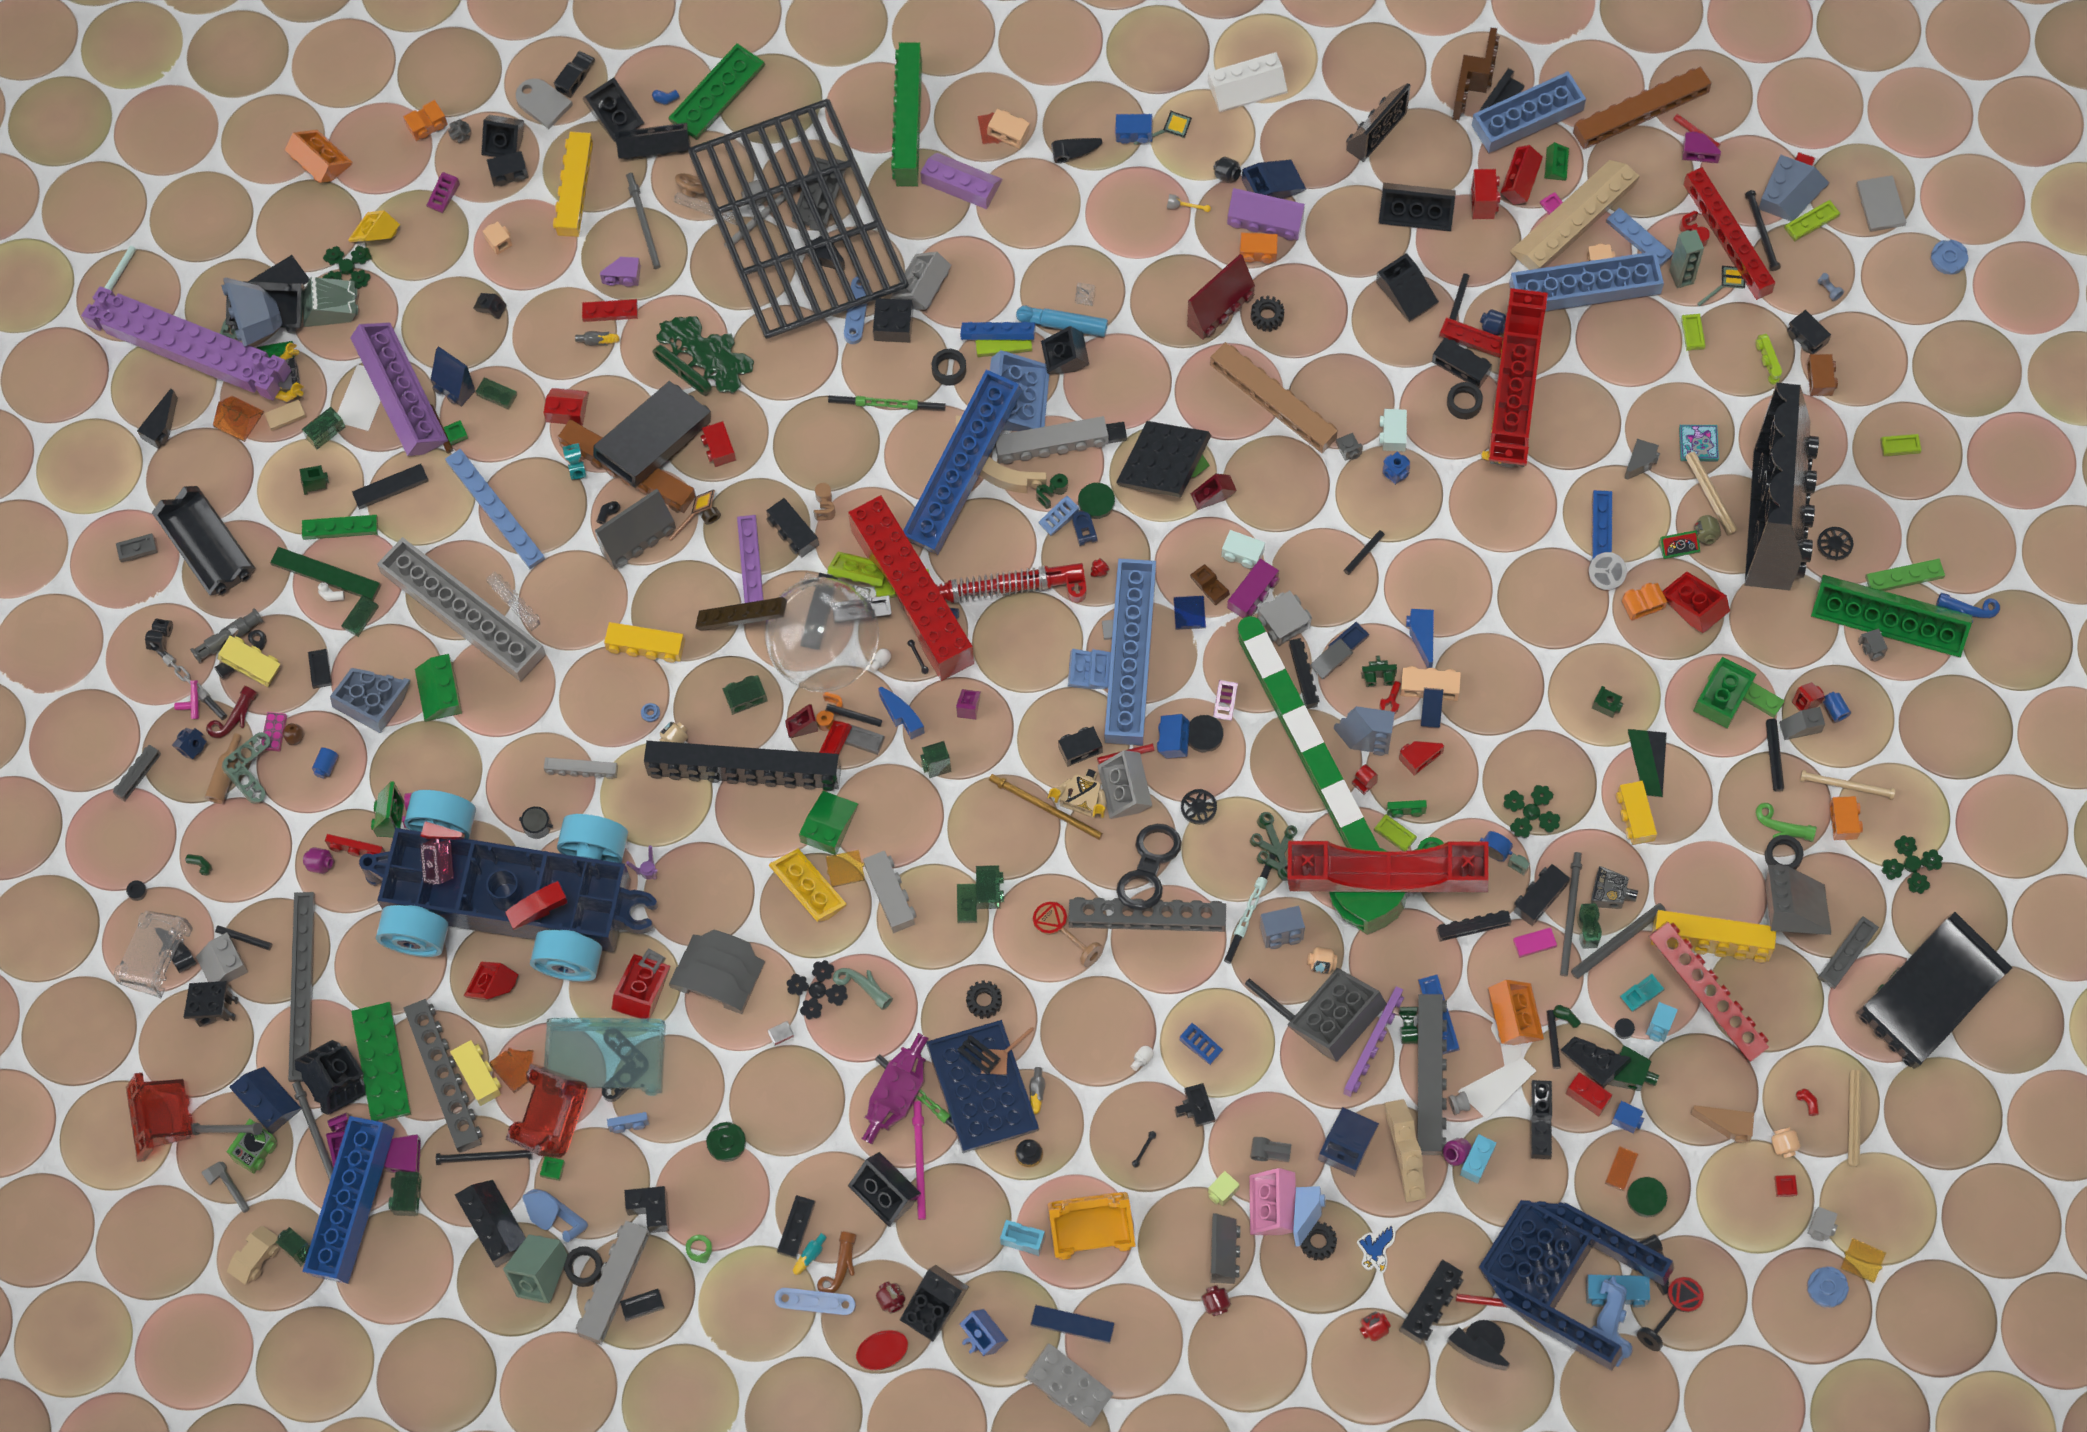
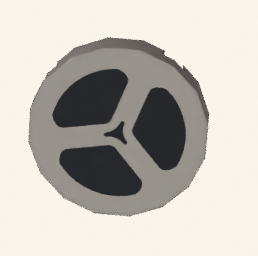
M1604 552L1597 555L1589 565L1591 582L1603 590H1612L1619 587L1627 575V567L1624 560L1612 552Z

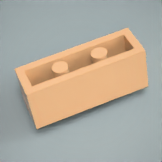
M1414 666L1403 668L1400 696L1423 698L1424 687L1439 688L1444 690L1443 700L1458 701L1461 672L1451 669L1438 671L1435 668H1427L1425 670Z

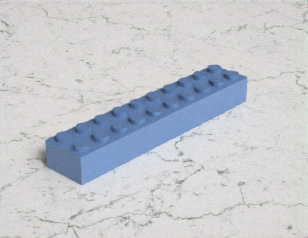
M1118 559L1105 743L1143 746L1156 561Z

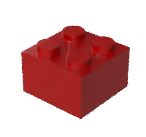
M1474 169L1471 184L1472 219H1494L1495 212L1499 211L1500 192H1498V187L1500 186V177L1496 176V169Z

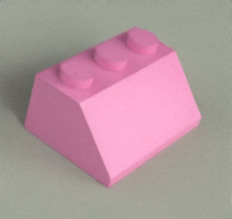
M1277 1168L1249 1175L1250 1234L1284 1235L1293 1233L1296 1195L1295 1172Z

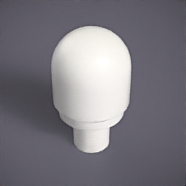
M885 648L878 650L873 656V663L869 667L870 670L876 672L878 668L885 667L891 659L890 651Z
M1142 1046L1134 1056L1135 1061L1131 1065L1133 1070L1137 1071L1140 1066H1145L1150 1062L1154 1055L1152 1048Z

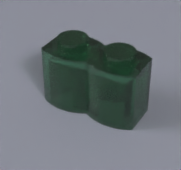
M1596 903L1581 904L1577 921L1581 929L1580 943L1583 949L1598 948L1601 940L1602 930L1598 923L1600 912Z

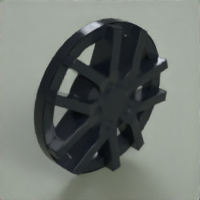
M1829 527L1823 530L1817 542L1818 550L1828 560L1832 559L1835 561L1848 557L1854 546L1850 533L1840 527ZM1835 530L1841 533L1837 536ZM1831 531L1833 536L1830 537L1827 532ZM1845 534L1847 538L1842 539L1841 537ZM1849 540V541H1850V546L1847 545L1845 542H1847V541ZM1831 551L1836 552L1835 556L1831 555Z

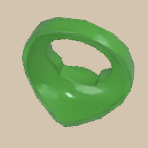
M694 1235L687 1240L685 1246L688 1257L695 1262L706 1263L712 1252L711 1241L703 1235ZM698 1240L703 1241L707 1246L706 1252L698 1256L693 1254L691 1251L692 1243Z

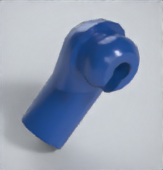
M660 90L652 92L653 99L663 105H667L680 98L676 90L668 94Z

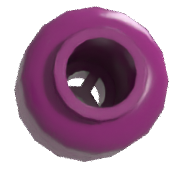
M317 847L310 848L303 857V864L306 869L319 874L327 873L334 863L329 850Z
M1453 1139L1443 1147V1157L1448 1164L1459 1166L1465 1163L1472 1146L1466 1139Z

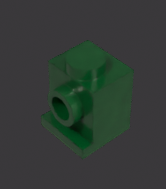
M322 465L299 469L304 495H307L309 491L325 489V483H329L327 472H323Z
M1601 686L1592 709L1613 718L1616 712L1620 713L1624 705L1621 702L1622 696Z

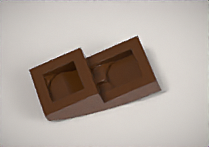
M1204 564L1190 574L1196 585L1214 605H1217L1230 595L1229 590L1217 579L1216 574L1207 565Z

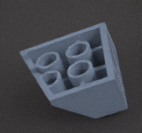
M1780 155L1761 198L1759 210L1788 221H1793L1829 185V182L1815 167Z
M351 668L331 694V704L334 709L381 733L402 705L411 680L406 678L402 680L391 675L382 676L371 671Z
M1356 706L1348 713L1347 718H1342L1340 724L1336 723L1334 725V730L1350 749L1373 752V754L1379 756L1388 755L1395 712Z

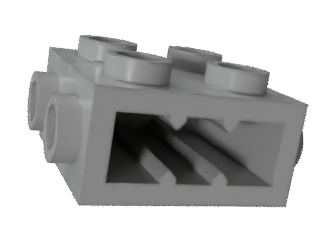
M1291 591L1278 594L1275 600L1270 603H1263L1258 609L1257 617L1267 629L1271 641H1275L1278 646L1310 628L1312 619L1309 611L1302 608L1298 596L1293 595Z

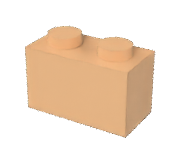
M997 109L988 124L987 135L1020 149L1029 132L1030 123L1023 118L1012 116L1007 111Z

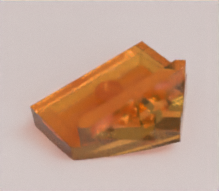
M508 1048V1051H504L489 1063L491 1068L513 1093H516L530 1082L534 1050L519 1051Z

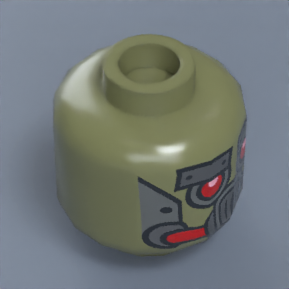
M1704 515L1695 523L1694 528L1697 530V538L1700 542L1713 544L1720 538L1721 530L1716 518Z

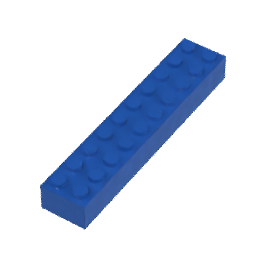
M987 369L985 370L903 530L910 543L939 555L1022 392L1018 383Z

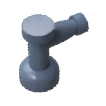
M1823 273L1817 282L1820 285L1823 284L1830 292L1829 296L1833 301L1838 300L1844 294V290L1841 287H1835L1830 282L1827 273Z

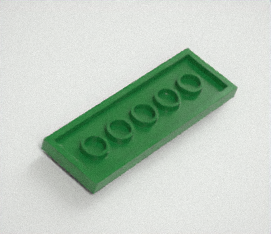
M736 43L668 117L669 121L673 124L687 123L689 135L697 140L765 66V62Z
M386 1002L352 1010L351 1014L361 1069L364 1073L363 1080L371 1120L382 1122L412 1115L391 1003Z

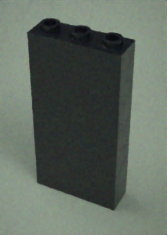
M668 381L593 446V457L636 488L698 434L703 427H706L711 422V411L707 406L699 403L692 395L684 392L680 386Z

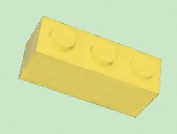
M229 636L218 654V660L268 687L280 668L278 660L271 655L265 656L255 646L249 647L239 637L235 636L233 638Z
M472 1040L450 1051L480 1106L501 1095L499 1088L502 1086L497 1077H491L489 1072L493 1070L488 1061L483 1062L480 1057L483 1055V1052L478 1044L474 1046Z

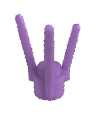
M650 845L648 847L649 860L643 862L640 868H637L629 861L626 862V865L633 869L637 875L641 874L645 879L653 878L655 880L658 870L654 865L653 850Z

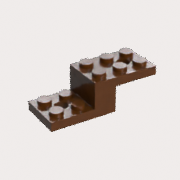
M1490 27L1485 58L1463 55L1452 120L1460 121V115L1465 113L1468 90L1486 93L1487 87H1491L1500 36H1497L1498 28Z

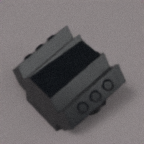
M331 1040L295 1059V1070L301 1072L302 1082H305L314 1101L320 1103L322 1113L329 1115L366 1095L365 1084L361 1079L364 1073L347 1046L342 1047L339 1042Z

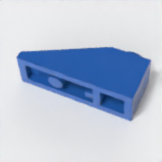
M1411 609L1410 616L1406 615V627H1409V634L1426 667L1432 668L1434 610Z

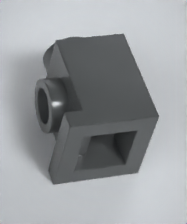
M1879 629L1861 634L1858 640L1859 645L1863 644V651L1865 655L1869 656L1870 661H1878L1884 658L1888 647Z

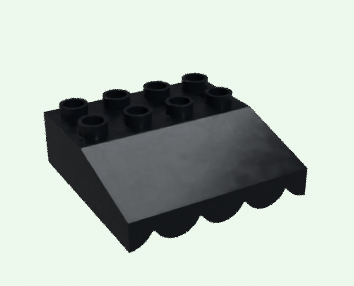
M1776 382L1753 449L1744 586L1790 591L1795 577L1804 578L1806 562L1810 563L1813 540L1807 539L1808 529L1813 526L1815 505H1809L1811 493L1815 492L1817 471L1811 469L1813 459L1817 458L1819 437L1810 436L1811 421L1801 385Z

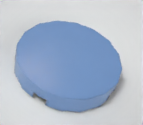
M1942 240L1934 246L1931 252V262L1938 271L1944 274H1957L1965 268L1968 262V252L1966 247L1956 240Z
M1833 1267L1816 1269L1810 1275L1807 1282V1292L1810 1298L1817 1305L1824 1308H1833L1840 1305L1846 1299L1849 1291L1845 1275Z

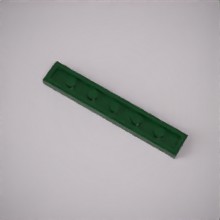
M281 547L277 548L270 562L272 566L320 583H327L328 586L374 601L381 587L380 582Z

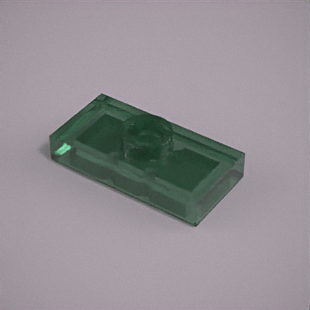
M957 884V923H977L976 884Z

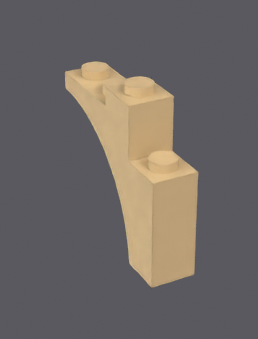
M1404 1099L1385 1102L1386 1118L1396 1149L1406 1202L1426 1199L1422 1171V1154L1415 1135L1414 1120Z

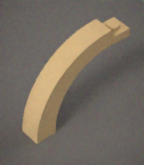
M956 416V427L962 416ZM988 457L979 474L989 483L1017 493H1027L1028 487L1036 489L1039 485H1046L1047 481L1046 472L1012 470L1000 465L990 457Z

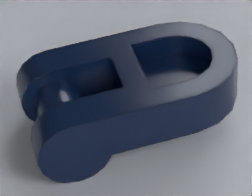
M1084 511L1077 512L1073 516V527L1079 546H1083L1087 542H1098L1091 516ZM1088 530L1089 534L1083 536L1082 532Z

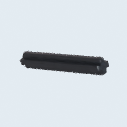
M1772 718L1766 721L1773 790L1781 792L1784 790L1778 725L1777 720Z

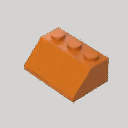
M318 130L293 132L285 148L290 157L296 160L304 170L308 171L320 183L333 181L353 163Z
M1504 980L1488 988L1501 1044L1518 1045L1544 1039L1531 983Z

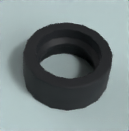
M951 348L943 349L934 355L931 362L932 375L940 384L946 386L955 385L965 378L967 372L966 359L958 350ZM953 359L959 362L960 369L953 375H944L939 372L938 365L943 360Z
M1457 383L1448 393L1447 407L1449 412L1459 419L1475 417L1482 407V392L1472 383ZM1458 393H1469L1475 397L1476 404L1472 408L1462 409L1454 403V397Z
M1789 835L1774 837L1768 843L1765 851L1767 865L1780 864L1795 870L1800 866L1804 856L1801 843ZM1784 844L1790 846L1795 851L1796 857L1791 864L1784 865L1774 859L1773 849L1777 845Z
M580 1246L568 1253L564 1263V1271L574 1285L588 1287L595 1284L601 1278L602 1274L600 1272L603 1262L600 1255L593 1248ZM581 1255L592 1257L596 1264L594 1273L587 1278H579L572 1271L574 1260Z

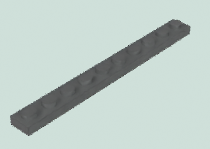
M314 892L294 893L289 1082H302L301 1072L295 1070V1059L310 1052Z

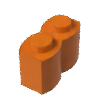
M1647 583L1642 586V589L1628 590L1622 598V603L1631 620L1658 612L1666 608L1668 603L1658 583Z

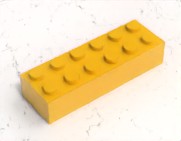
M1663 910L1657 911L1653 921L1652 932L1666 921L1670 924L1674 923L1681 931L1678 935L1682 939L1686 938L1693 946L1691 951H1695L1697 954L1712 953L1717 957L1733 956L1738 960H1745L1747 958L1754 959L1758 963H1764L1766 961L1769 962L1775 950L1776 931H1771V927L1768 925ZM1675 938L1668 939L1667 946L1675 948L1677 940Z

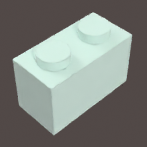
M1384 409V415L1380 416V427H1383V433L1380 432L1379 444H1383V451H1405L1407 410Z
M1230 530L1222 547L1221 557H1224L1229 562L1235 561L1251 569L1262 558L1265 551V542Z

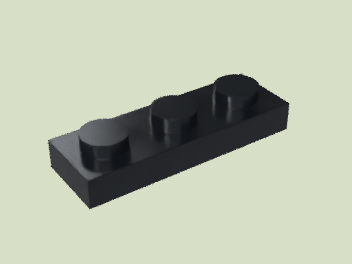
M798 1195L795 1196L777 1254L797 1259L816 1203L815 1200Z

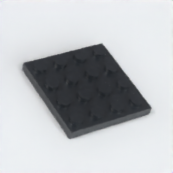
M1146 421L1116 483L1120 487L1181 498L1212 435L1209 431Z

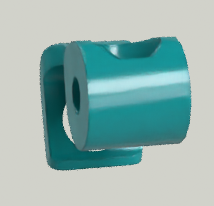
M579 443L562 447L565 459L570 462L568 468L571 479L576 480L586 477L584 463L579 461L581 457Z

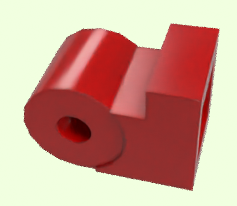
M1365 764L1355 774L1356 778L1352 781V785L1365 795L1377 784L1378 774Z

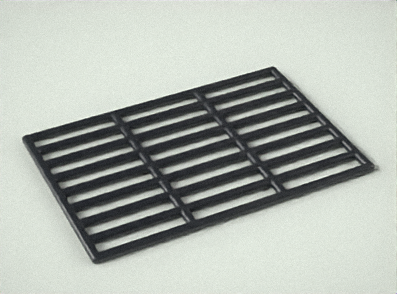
M830 99L818 101L688 149L694 168L766 339L908 288L907 278ZM823 107L826 108L848 159L847 161L837 163L815 110ZM809 113L831 167L820 169L798 116ZM792 119L814 173L806 176L803 175L781 122ZM775 125L797 179L789 182L786 181L765 128ZM758 131L780 185L769 188L748 134ZM741 137L763 191L752 194L731 140ZM724 143L746 196L745 198L735 200L714 146ZM706 149L729 202L718 207L697 156L698 152ZM849 167L852 168L874 220L865 225L841 170ZM833 173L857 226L848 231L844 226L824 178ZM816 179L840 233L829 237L807 185L808 182ZM801 187L823 240L812 243L790 191L791 188ZM783 192L806 245L796 250L773 195ZM764 198L767 199L788 250L787 253L779 256L756 201ZM749 204L771 259L761 262L739 210L741 206ZM732 210L754 265L746 268L743 267L722 213ZM875 228L878 229L900 283L893 286L889 285L867 231ZM860 234L883 287L882 290L872 292L850 237ZM842 240L866 294L857 299L853 294L833 246L834 243ZM827 248L849 302L838 305L816 253L817 249ZM809 253L832 308L821 311L798 256ZM790 259L793 261L814 312L813 315L805 318L782 266V262ZM775 266L797 321L786 323L764 270L765 268ZM758 272L780 327L769 330L747 277L748 274Z

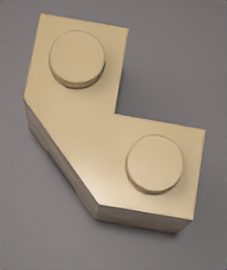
M263 1225L246 1238L248 1243L243 1247L242 1251L237 1250L232 1256L226 1272L245 1285L252 1280L255 1281L261 1274L260 1269L263 1262L269 1257H274L279 1251L278 1245L281 1238Z

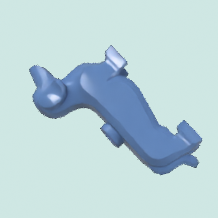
M1612 1276L1611 1281L1608 1279L1603 1281L1600 1293L1605 1294L1608 1292L1607 1303L1598 1317L1597 1326L1593 1325L1591 1329L1621 1345L1623 1354L1616 1364V1367H1619L1624 1358L1630 1357L1633 1347L1629 1341L1622 1338L1618 1333L1620 1322L1624 1323L1627 1311L1623 1310L1627 1290L1624 1286L1616 1283L1615 1276Z

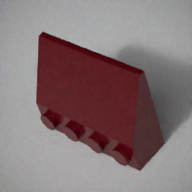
M1241 254L1188 300L1187 327L1202 340L1207 336L1213 335L1220 324L1224 325L1231 314L1237 313L1246 301L1249 302L1255 295V284Z

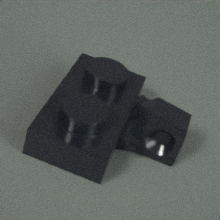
M1204 1083L1184 1088L1187 1099L1183 1100V1105L1175 1107L1176 1117L1186 1115L1188 1118L1193 1117L1196 1127L1215 1122L1216 1119Z

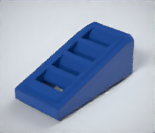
M1191 1023L1180 1036V1042L1209 1065L1223 1051L1218 1044L1194 1023ZM1192 1032L1195 1033L1192 1039L1189 1040L1188 1037L1192 1034ZM1200 1037L1202 1040L1195 1045L1194 1043ZM1207 1043L1206 1048L1201 1051L1200 1048ZM1211 1048H1214L1215 1050H1214V1051L1210 1054V1056L1208 1057V1056L1206 1055L1207 1052H1208Z

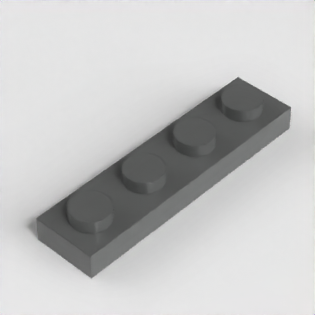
M1862 916L1821 972L1818 979L1835 989L1879 927Z

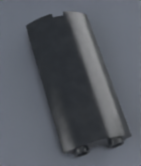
M184 486L175 499L159 501L152 514L209 596L223 595L229 589L241 582L247 581L251 577V573L255 570L254 565L198 486Z

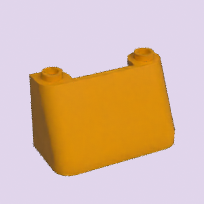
M1127 1192L1107 1193L1048 1203L1055 1258L1059 1257L1060 1260L1070 1259L1075 1251L1110 1246L1119 1248V1251L1131 1250V1247H1136L1130 1201Z

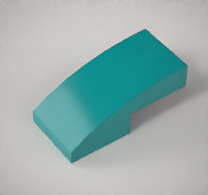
M1650 974L1620 997L1630 1010L1634 1012L1665 989L1655 976Z

